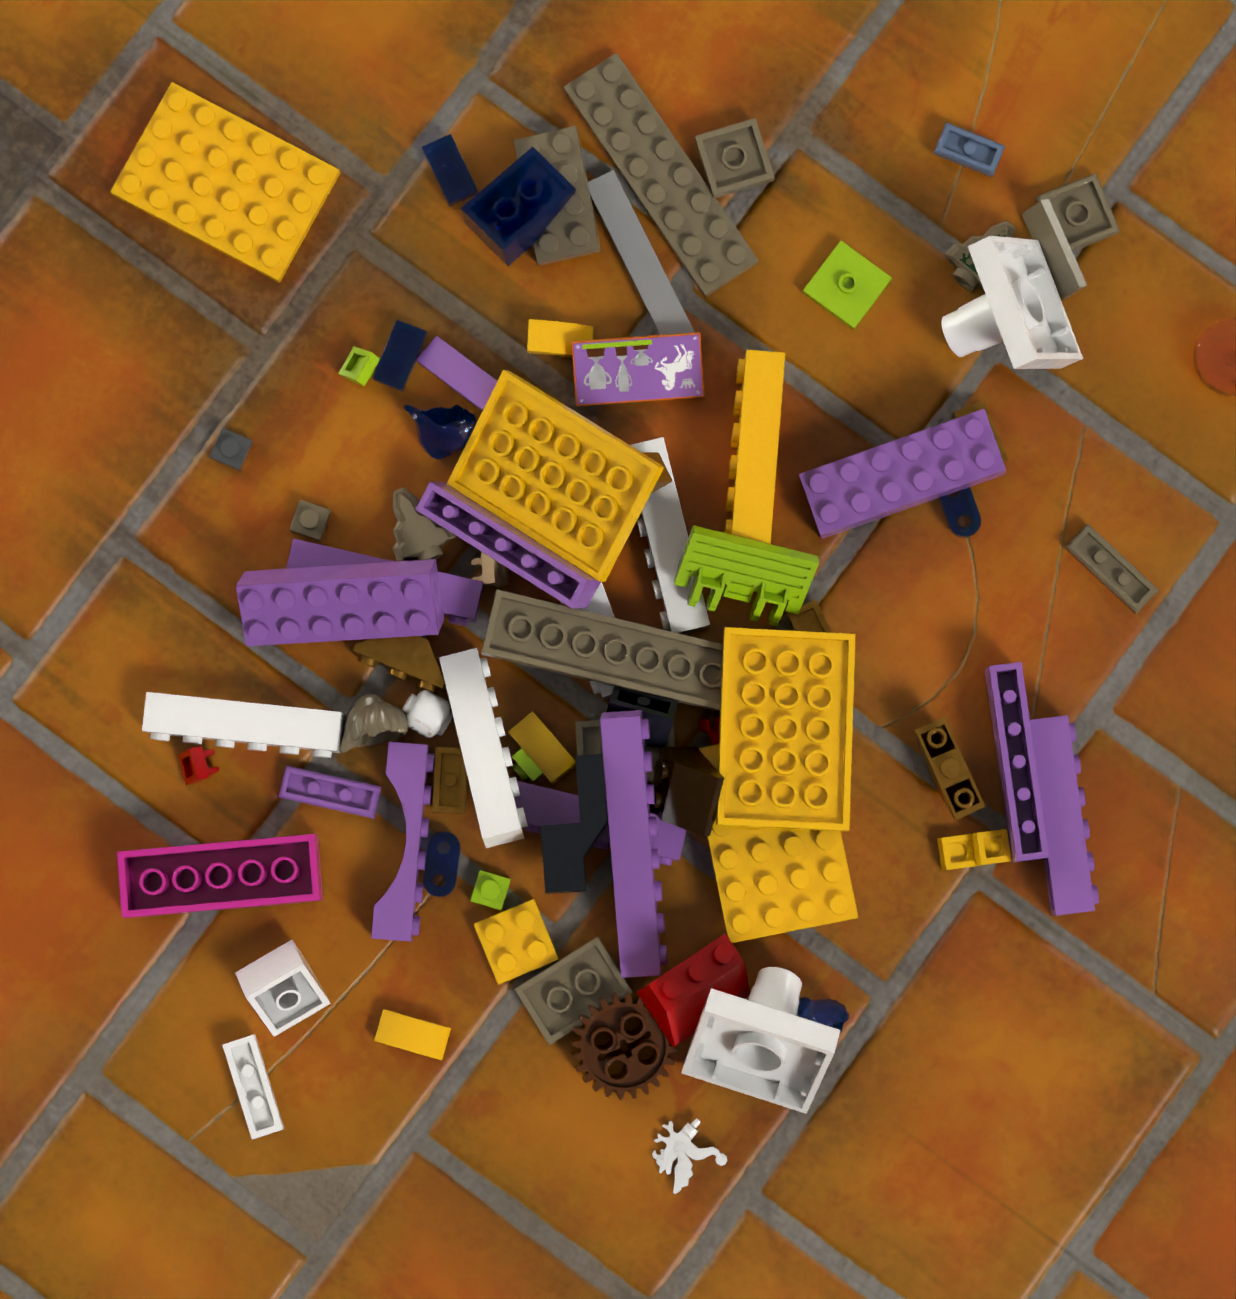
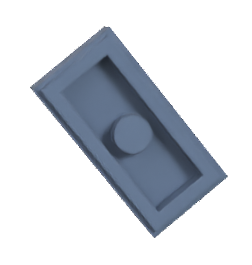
M946 122L933 154L993 177L1005 146Z

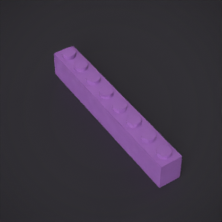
M642 710L605 712L601 715L600 725L621 978L661 975L662 965H667L668 959L667 946L660 945V933H665L664 913H658L657 901H662L663 896L661 881H655L654 870L660 869L659 849H653L652 837L657 836L656 816L650 817L649 804H655L654 784H648L647 772H652L651 752H645L644 739H650L649 720L642 718Z

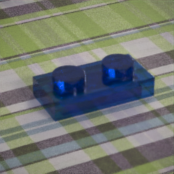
M451 134L422 147L449 207L478 194L476 185Z
M396 320L372 378L373 381L404 392L427 336V331Z

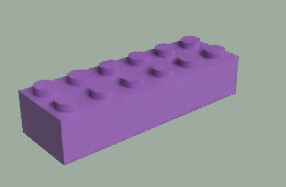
M985 409L803 472L799 476L821 539L1003 476L1006 473V468Z
M436 559L245 571L236 585L246 646L438 635L444 622Z

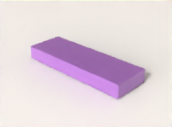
M438 336L416 359L422 367L479 410L483 411L497 383L496 379Z
M286 765L279 798L375 819L382 787Z

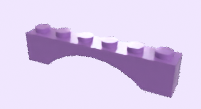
M399 742L388 743L386 775L395 787L402 803L406 821V845L403 861L395 880L385 895L374 905L372 939L413 942V935L419 936L421 916H415L416 902L422 903L424 883H418L419 870H425L426 851L421 850L422 837H428L429 818H424L425 805H431L432 785H427V774L434 771L435 753H429L430 747L428 745Z

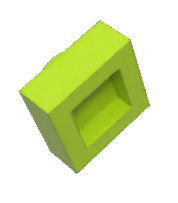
M354 346L338 374L346 380L365 386L368 379L374 374L375 367L380 358L372 352Z
M522 748L512 756L516 762L512 768L523 781L530 778L535 783L544 775Z
M479 870L470 901L502 911L511 879Z

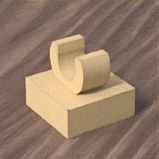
M481 552V558H475L471 561V565L482 566V575L473 577V580L482 581L484 585L495 587L509 585L508 568L490 556Z

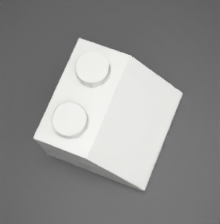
M293 940L288 941L235 972L246 999L274 1037L331 1004L310 965Z

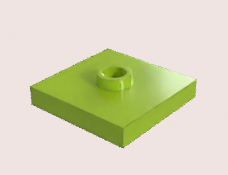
M840 241L802 293L854 331L891 282L892 277L846 243Z

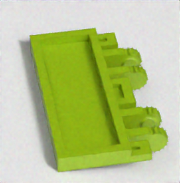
M693 525L678 564L674 585L687 588L691 576L695 577L689 591L687 605L695 607L703 587L711 588L706 605L707 610L714 612L722 593L723 597L749 603L753 592H757L750 610L749 619L757 622L761 617L765 603H773L768 621L769 625L777 627L784 609L785 612L799 614L818 568L819 557Z

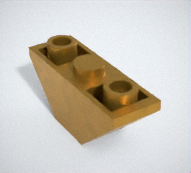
M420 636L367 639L354 645L352 651L359 655L357 661L373 668L376 667L377 663L389 668L387 672L389 675L404 681L407 676L419 680L417 686L424 690L435 693L438 688L445 691L444 677L427 639Z
M943 717L914 730L925 765L939 795L954 820L986 807L946 718Z

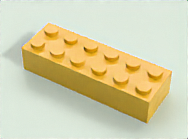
M746 350L745 359H739L737 365L736 384H741L742 390H736L733 416H739V423H733L731 448H737L736 455H731L728 479L734 480V487H728L726 511L732 512L731 519H726L724 533L771 544L785 353Z

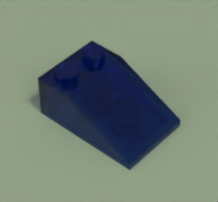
M532 147L461 207L466 225L509 266L535 243L574 195L576 188Z

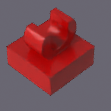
M198 746L178 754L186 786L197 784L219 771L218 766L209 768L205 758L215 754L214 750L207 749L203 751L202 746Z

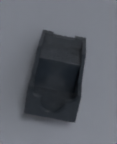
M602 754L575 756L580 823L540 826L546 894L587 891L584 858L608 824Z

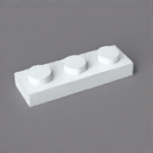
M253 1034L223 1044L222 1046L251 1139L253 1140L285 1129L256 1035Z

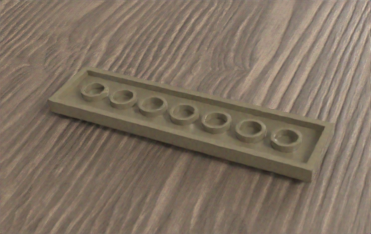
M617 53L564 86V92L705 298L758 264L759 260L716 197L713 198L712 191Z
M496 590L481 655L605 685L618 686L676 699L680 703L720 712L723 644Z

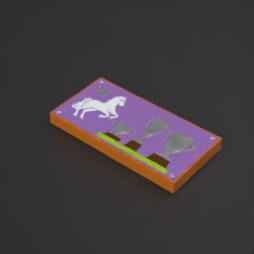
M700 332L571 341L576 406L704 397Z

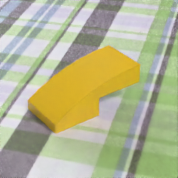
M529 319L527 353L559 355L560 358H572L571 341L593 340V326Z
M533 711L508 731L510 736L553 785L576 766V761Z
M1007 829L937 839L942 871L1012 861Z
M383 1009L374 1041L442 1060L451 1028Z

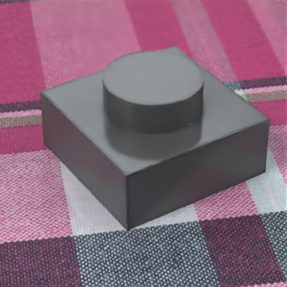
M222 428L209 457L214 461L241 471L253 441Z

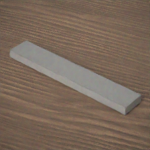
M614 170L589 181L591 199L658 334L694 332Z

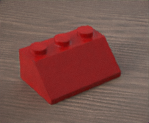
M725 933L637 991V994L671 1046L675 1047L694 1034L711 988L745 999L750 995V987L744 960Z

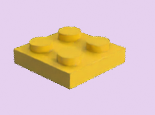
M534 899L474 924L498 985L559 960Z

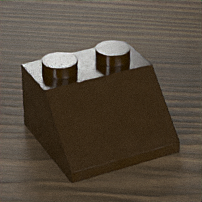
M696 746L661 747L659 758L654 766L655 804H649V807L663 822L703 836H710L724 777Z

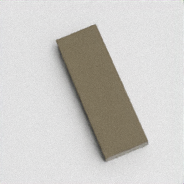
M1049 199L1039 201L1021 215L1032 239L1039 241L1060 299H1067L1085 288L1087 283Z
M1089 524L1065 547L1077 561L1134 614H1137L1158 592V589Z

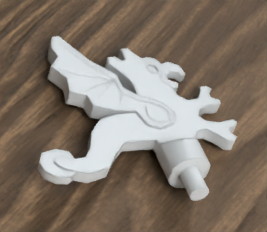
M697 1117L692 1123L687 1122L679 1133L674 1131L672 1121H669L668 1125L663 1124L662 1127L669 1131L670 1137H664L659 1133L658 1139H654L656 1143L660 1141L666 1143V1148L660 1150L661 1155H657L656 1150L652 1153L657 1165L660 1166L659 1173L666 1170V1173L669 1175L672 1172L673 1161L678 1158V1163L674 1167V1194L680 1192L682 1187L689 1184V1178L693 1175L691 1170L693 1163L690 1158L702 1160L710 1155H715V1161L720 1166L725 1165L728 1161L727 1156L721 1153L719 1149L713 1146L699 1149L691 1142L699 1131L697 1126L701 1123V1120Z

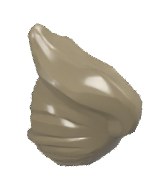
M377 694L361 696L347 717L340 752L346 753L354 747L373 746L385 740L397 742L408 731L405 713L398 707L385 703Z

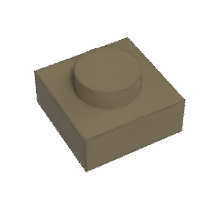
M299 500L289 529L290 532L321 542L331 510Z

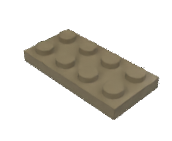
M572 126L514 140L537 263L541 266L602 252L578 128Z

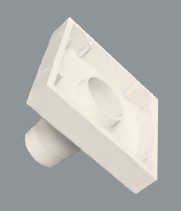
M988 236L968 246L985 294L942 317L943 334L949 347L958 357H964L972 352L981 351L1004 342L1014 369H1061L1083 359L1038 240Z
M766 967L758 972L755 985L751 989L748 1000L711 988L688 1048L681 1073L807 1114L835 1053L840 1030L796 1016L802 988L800 978L783 968Z

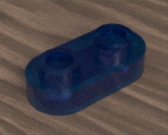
M970 487L960 490L957 497L945 495L938 498L948 527L955 536L968 538L978 531L981 525V516ZM962 516L970 520V525L966 528L958 524V519Z
M439 832L432 836L428 843L423 883L427 892L436 897H445L452 893L456 887L461 845L458 838L452 833ZM441 842L449 843L450 851L447 854L439 853L438 845ZM438 874L444 875L446 879L445 884L441 887H437L433 882L434 877Z

